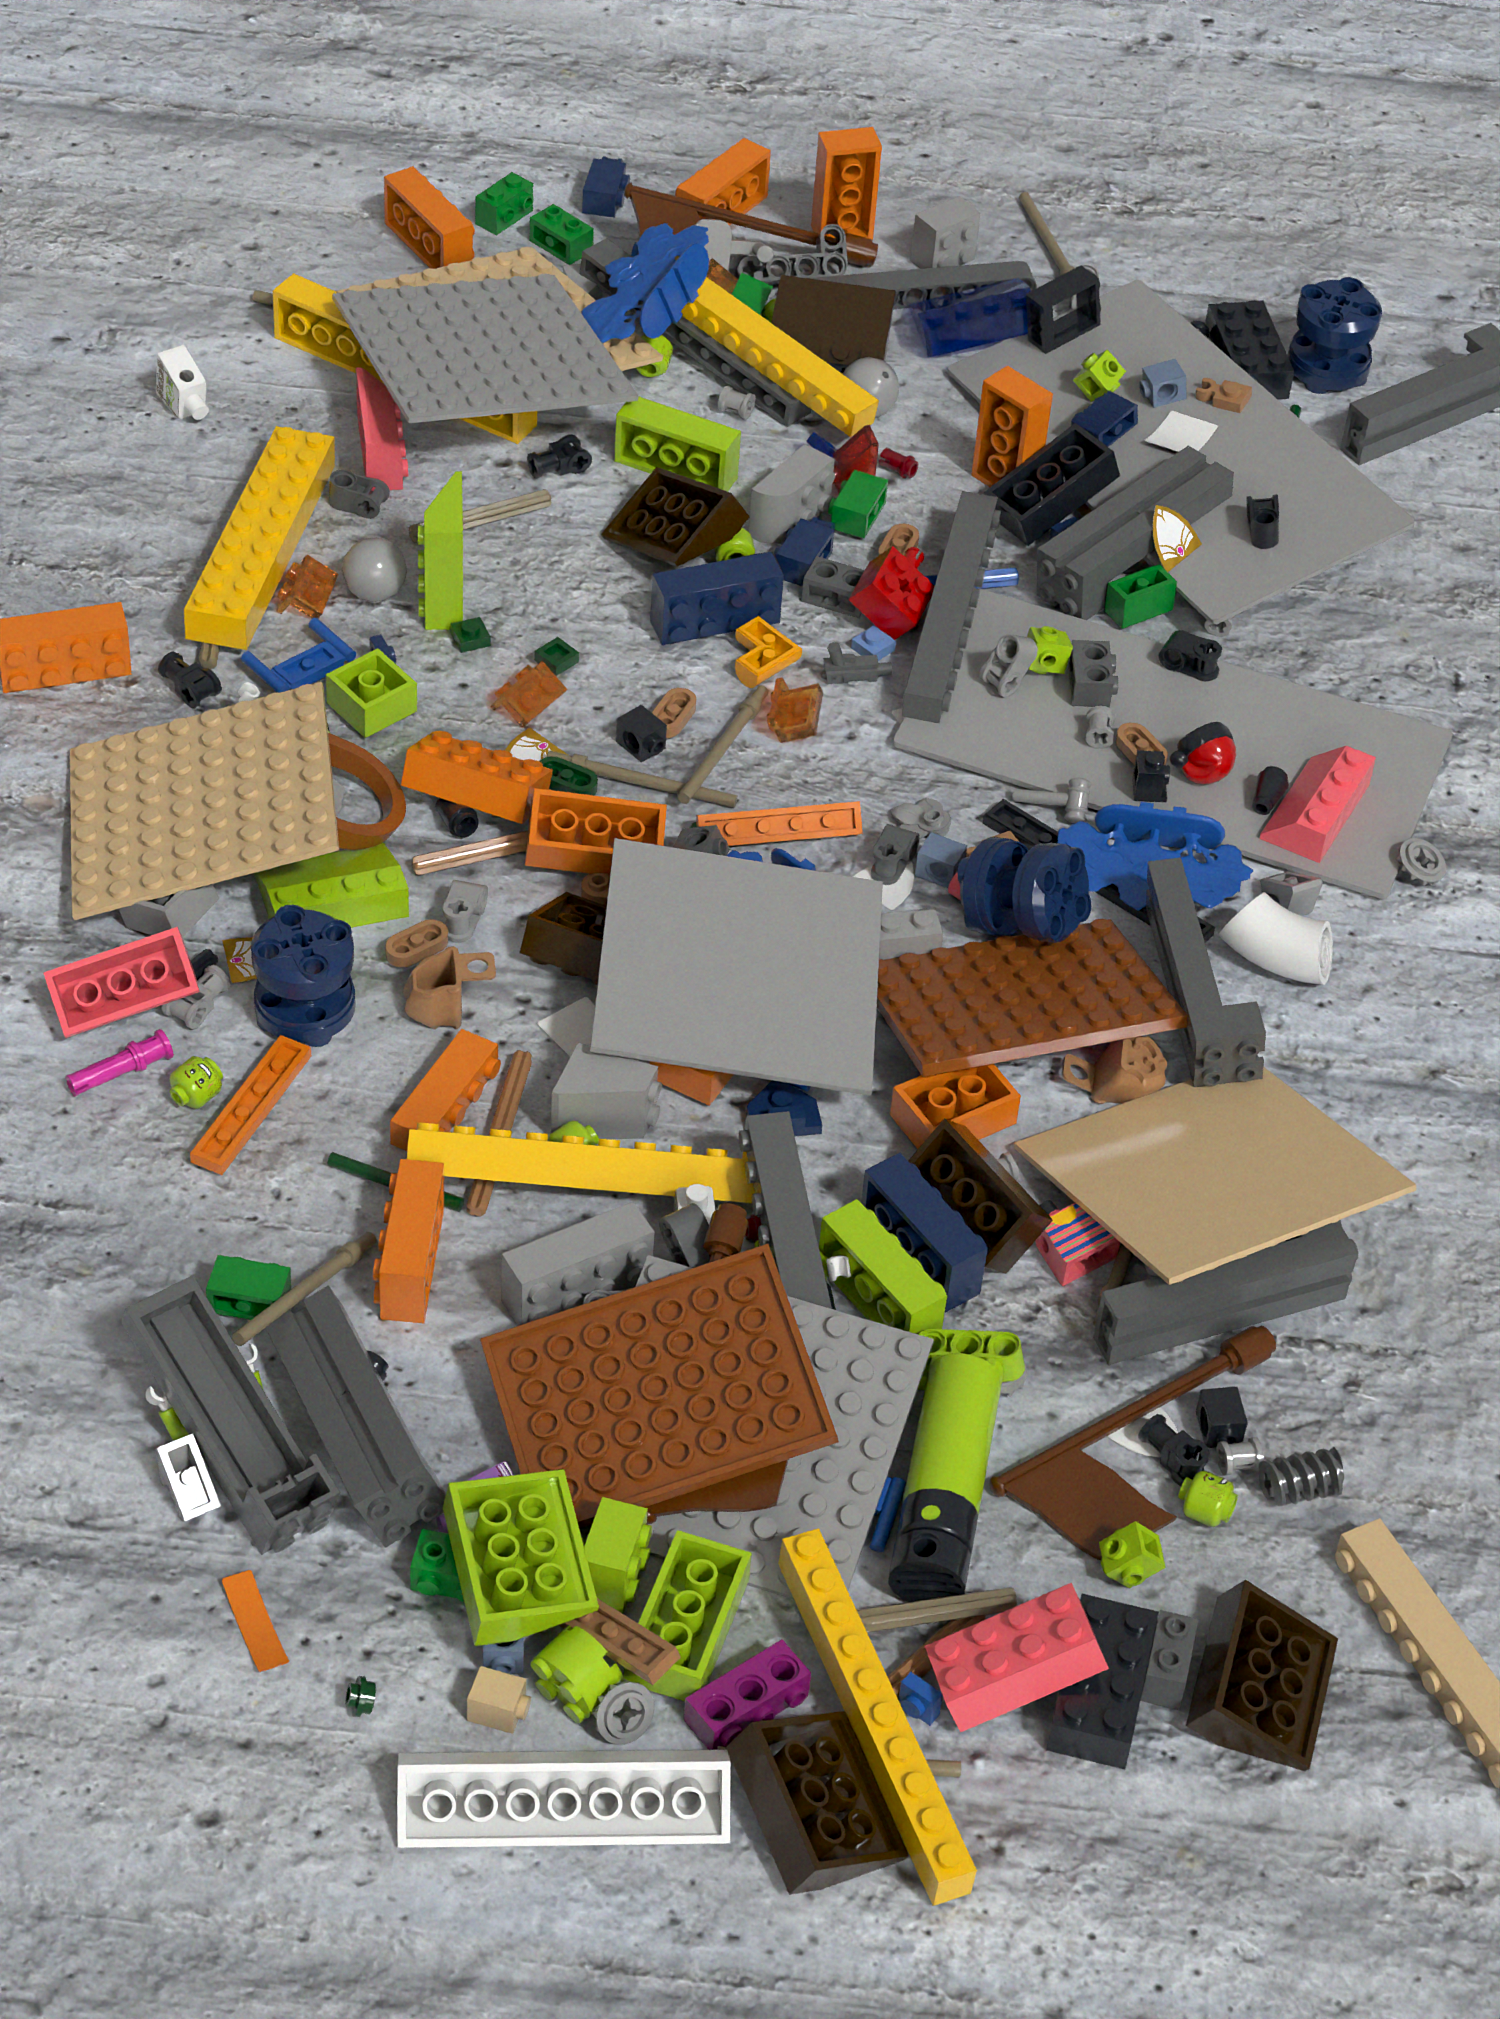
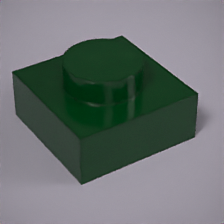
M480 617L450 623V633L461 653L491 646V636Z
M556 637L535 650L534 660L557 676L579 662V652L559 637Z

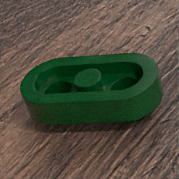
M554 756L546 757L539 761L543 764V767L553 769L549 789L594 796L597 793L598 777L592 770Z

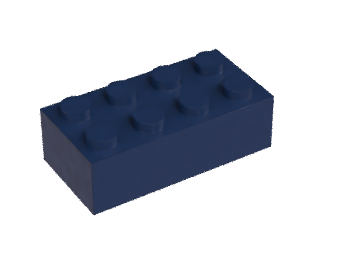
M772 552L652 574L650 622L661 645L735 632L737 628L757 616L770 625L780 623L784 575Z
M901 1153L866 1169L861 1203L867 1210L870 1209L875 1213L879 1223L889 1233L894 1234L898 1238L903 1249L921 1263L923 1270L930 1278L942 1285L947 1295L945 1313L980 1295L988 1249L982 1237L972 1232L965 1224L960 1213L950 1208L943 1200L939 1190L931 1187L921 1176L917 1166L909 1163Z

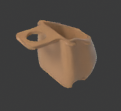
M451 946L438 954L423 959L414 968L403 989V995L406 999L404 1008L406 1014L410 1018L435 1030L439 1026H452L455 1030L460 1028L462 1024V981L494 979L496 977L494 955L490 952L459 954L458 948ZM481 960L488 965V968L484 972L474 973L467 966L472 961Z
M1138 1036L1112 1041L1094 1065L1072 1054H1066L1063 1058L1062 1077L1065 1081L1091 1092V1098L1096 1103L1123 1104L1150 1095L1161 1089L1166 1081L1165 1070L1167 1061L1159 1047L1149 1036ZM1078 1065L1083 1068L1087 1078L1085 1080L1076 1078L1072 1074L1070 1066Z

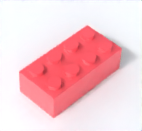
M1072 1582L925 1645L943 1698L960 1733L1109 1669Z

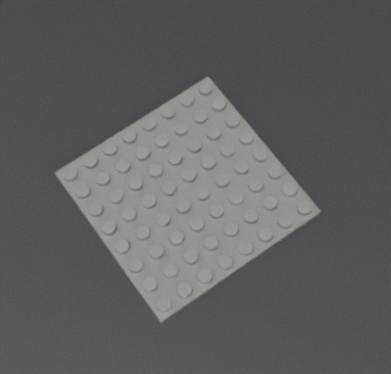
M540 274L535 277L514 276L511 279L500 280L488 278L476 282L431 283L428 286L417 287L404 285L393 289L347 290L343 293L332 294L334 303L408 423L638 401V394L555 275Z
M615 838L590 1052L871 1096L883 882Z
M647 1255L635 1287L692 1268ZM787 1296L839 1442L789 1459L777 1506L749 1512L692 1511L659 1516L656 1522L647 1524L652 1526V1534L647 1548H651L650 1555L665 1559L676 1531L679 1530L751 1552L750 1577L747 1585L794 1599L778 1565L782 1539L819 1528L847 1590H849L934 1339ZM592 1525L579 1529L580 1533L588 1536Z

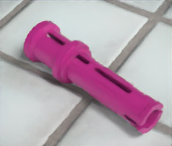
M158 1029L154 1031L153 1036L138 1043L131 1041L125 1046V1050L89 1065L82 1070L65 1076L71 1093L74 1096H78L93 1087H97L132 1070L142 1072L146 1070L147 1065L162 1058L169 1060L174 1056L173 1049L164 1031Z

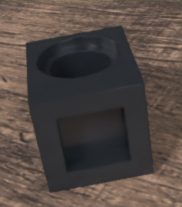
M639 705L617 718L616 742L642 763L666 749L667 725L643 705Z
M1238 1387L1201 1389L1196 1407V1416L1206 1446L1208 1448H1215L1218 1442L1226 1441L1228 1444L1243 1442L1248 1421Z

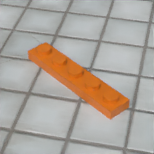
M860 801L696 815L697 827L717 825L728 846L863 834Z
M280 1035L190 1152L191 1163L223 1175L312 1057L311 1047Z

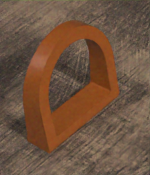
M328 733L331 766L349 772L365 782L375 792L383 809L382 821L375 824H356L336 817L339 848L357 850L377 846L385 842L395 832L405 817L406 801L403 790L392 772L373 754L352 742Z

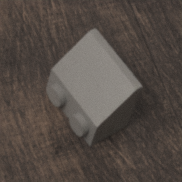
M936 909L881 913L879 959L896 958L906 953L917 955L932 953L933 949L942 947L943 930Z

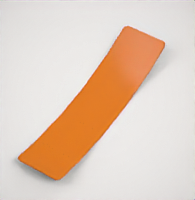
M247 1570L223 1578L222 1583L235 1619L258 1671L263 1672L289 1663V1659L267 1613L252 1571Z

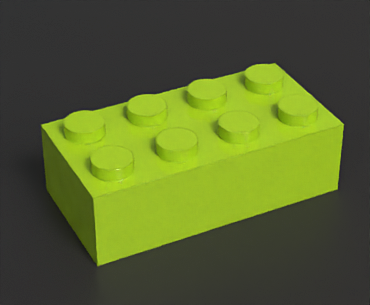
M638 396V401L626 402L616 414L615 462L650 474L656 467H660L729 491L738 479L741 431Z
M856 1199L822 1217L819 1250L829 1258L833 1256L848 1257L851 1277L838 1276L836 1281L833 1282L867 1320L914 1334H919L927 1329H942L947 1300L944 1288L940 1283L934 1282L923 1270L921 1263L903 1249L898 1238L894 1234L889 1233L879 1223L877 1216L872 1210H867Z
M677 1530L638 1624L674 1645L681 1658L654 1685L625 1667L623 1678L631 1682H639L649 1691L684 1702L686 1697L708 1685L749 1582L752 1553Z

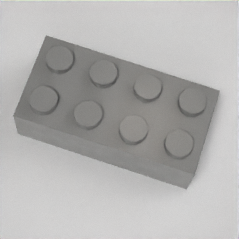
M633 1201L501 1253V1301L517 1326L583 1305L584 1298L592 1291H622L632 1286L635 1287L647 1255L653 1256L655 1232Z

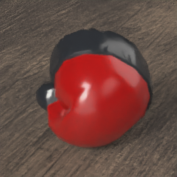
M1207 723L1188 733L1177 743L1178 750L1171 754L1170 762L1175 768H1181L1186 778L1194 783L1212 784L1219 782L1228 776L1235 764L1237 754L1233 736L1228 727L1223 723Z

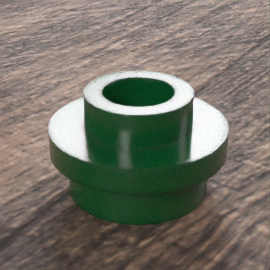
M358 1676L355 1683H349L345 1705L351 1708L352 1716L360 1717L361 1714H371L375 1702V1682L367 1681L365 1676Z

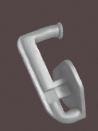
M701 219L695 224L708 227L706 234L709 236V242L704 246L709 257L707 278H719L728 271L730 254L757 255L758 260L764 263L771 261L773 258L772 248L759 241L732 240V230L722 220Z

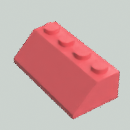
M362 367L356 368L357 418L364 474L366 477L383 481L387 484L389 490H403V477H408L407 459H402L406 458L405 440L403 439L402 420L397 421L401 419L400 409L384 383Z
M1343 746L1311 757L1261 832L1259 839L1320 863L1369 787L1376 757L1349 746Z
M178 927L43 972L65 1038L200 992L185 942Z

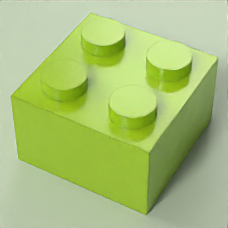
M378 648L326 674L327 704L365 738L417 712V683Z
M602 1497L584 1549L596 1597L624 1614L627 1603H634L640 1585V1580L636 1579L639 1570L646 1571L649 1563L651 1548L647 1547L652 1534V1526L647 1525L648 1508Z

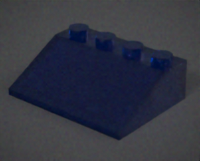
M1015 278L909 304V310L927 357L931 358L1028 334L1025 294L1029 293L1031 289L1020 278Z

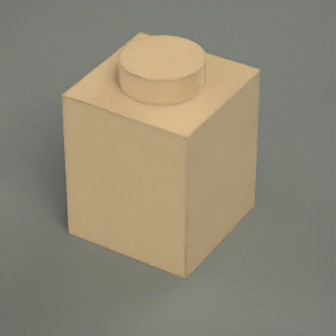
M480 1666L467 1698V1721L513 1734L518 1720L526 1719L531 1704V1697L526 1695V1679Z

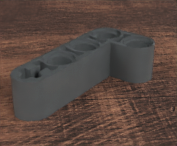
M835 224L825 226L816 238V253L773 255L771 261L766 263L759 261L757 256L745 257L740 261L735 270V281H738L741 273L748 275L747 272L743 271L746 267H749L750 272H755L752 276L753 278L773 287L779 286L780 277L771 273L770 266L772 265L780 266L783 269V275L815 278L844 275L848 266L844 230ZM824 235H833L837 240V245H828L825 242ZM829 262L835 263L839 267V273H830L827 270L826 264ZM802 263L807 264L811 268V275H803L799 271L798 265Z
M692 1203L660 1218V1231L674 1263L695 1268L710 1262L711 1257L703 1247L709 1224L699 1206Z

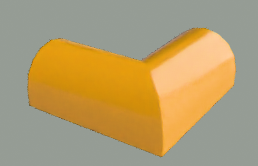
M759 616L736 629V640L750 651L735 660V672L740 682L748 688L756 687L799 660L802 655L801 647Z

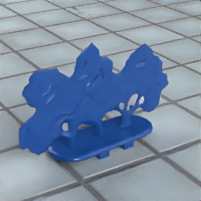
M667 223L657 227L652 226L644 231L636 243L639 253L637 256L621 257L605 266L607 274L611 275L609 285L610 287L617 288V293L598 299L581 311V314L602 344L610 339L617 338L623 340L630 337L635 332L636 324L634 321L638 317H640V326L643 333L652 339L661 336L671 323H677L683 316L681 310L687 303H693L699 296L697 290L707 276L709 257L704 246L709 242V236L706 234L708 227L692 225L677 234H673V229ZM642 300L644 302L643 305H638L639 301ZM641 308V311L637 310L636 314L625 316L627 311ZM630 318L632 319V320H631L630 322H628V323H625V322H624V320H626V319H630Z
M1141 802L1140 807L1113 804L1103 807L1095 816V826L1100 832L1083 821L1071 824L1068 829H1059L1058 844L1078 847L1084 852L1085 867L1089 879V891L1097 892L1103 887L1115 884L1118 887L1120 899L1137 911L1146 906V890L1149 889L1147 883L1148 861L1180 858V854L1187 850L1188 856L1181 857L1192 899L1194 902L1210 909L1222 903L1225 898L1232 897L1237 892H1240L1241 881L1250 879V875L1253 872L1252 868L1243 864L1242 852L1236 846L1229 844L1218 846L1225 838V829L1220 822L1204 815L1186 813L1187 808L1174 806L1173 811L1154 809V803ZM1109 838L1115 839L1114 845L1109 846L1107 844ZM1160 846L1180 848V849H1179V850H1176V851H1171V850H1165V849L1161 848ZM1192 850H1195L1198 854L1202 852L1207 862L1204 864L1199 863L1193 857ZM1210 853L1216 854V855H1217V859H1216V860H1212V858L1209 856V854H1210Z

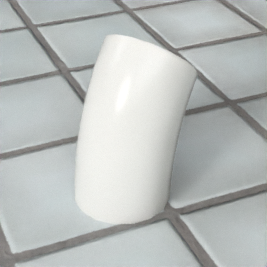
M1263 892L1245 906L1218 934L1232 949L1265 970L1305 983L1325 985L1328 981L1333 952L1330 923L1295 914L1275 902L1266 892Z

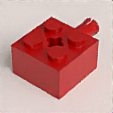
M891 546L870 561L848 599L877 628L894 640L917 625L932 597L935 587L918 570L924 560V554L921 552L916 559V555L920 550L916 547L908 548L905 554L902 555L894 546Z

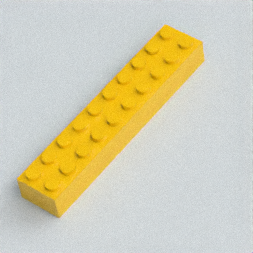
M294 273L273 290L274 337L353 373H356V368L362 367L383 383L334 303L332 294L336 293V291ZM538 411L459 419L515 444H519L537 427Z
M275 427L184 608L185 639L242 650L248 649L335 467V436L323 435L319 432L295 430L290 427Z

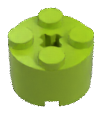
M570 1625L567 1626L530 1663L532 1669L539 1677L535 1682L539 1692L550 1701L557 1697L565 1704L563 1709L566 1714L578 1724L584 1719L589 1718L593 1714L592 1712L599 1708L600 1701L598 1697L605 1696L610 1691V1684L620 1685L623 1683L624 1678L616 1663L609 1667L603 1657L608 1653L606 1649L592 1635L577 1626L572 1630Z

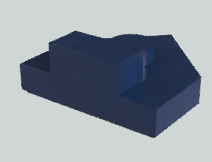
M771 1080L747 1105V1116L789 1111L794 1136L822 1134V1121L817 1100L789 1083Z

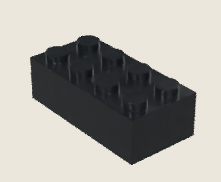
M1250 300L1248 302L1208 304L1205 324L1209 327L1210 335L1208 338H1211V342L1277 400L1289 399L1294 369L1264 301Z
M1075 423L983 493L984 495L998 497L996 510L1002 511L1000 525L1029 546L1048 532L1051 527L1061 522L1120 477L1114 451Z
M1081 1593L1080 1602L1086 1612L1109 1669L1059 1690L1046 1751L1125 1770L1159 1612Z

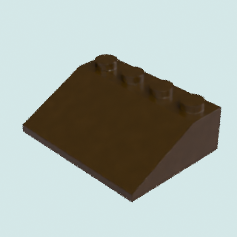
M781 275L772 324L825 362L849 366L853 361L865 357L886 361L896 290Z
M656 467L601 533L603 539L678 567L732 540L750 516L732 493Z
M569 892L563 893L528 915L520 954L529 956L530 960L540 965L551 964L559 967L564 974L570 976L581 975L592 979V983L597 985L606 906Z
M1244 1580L1217 1597L1186 1726L1217 1746L1302 1771L1310 1769L1338 1638L1249 1581Z
M845 1711L751 1722L726 1747L789 1895L822 1890L904 1861L909 1857Z

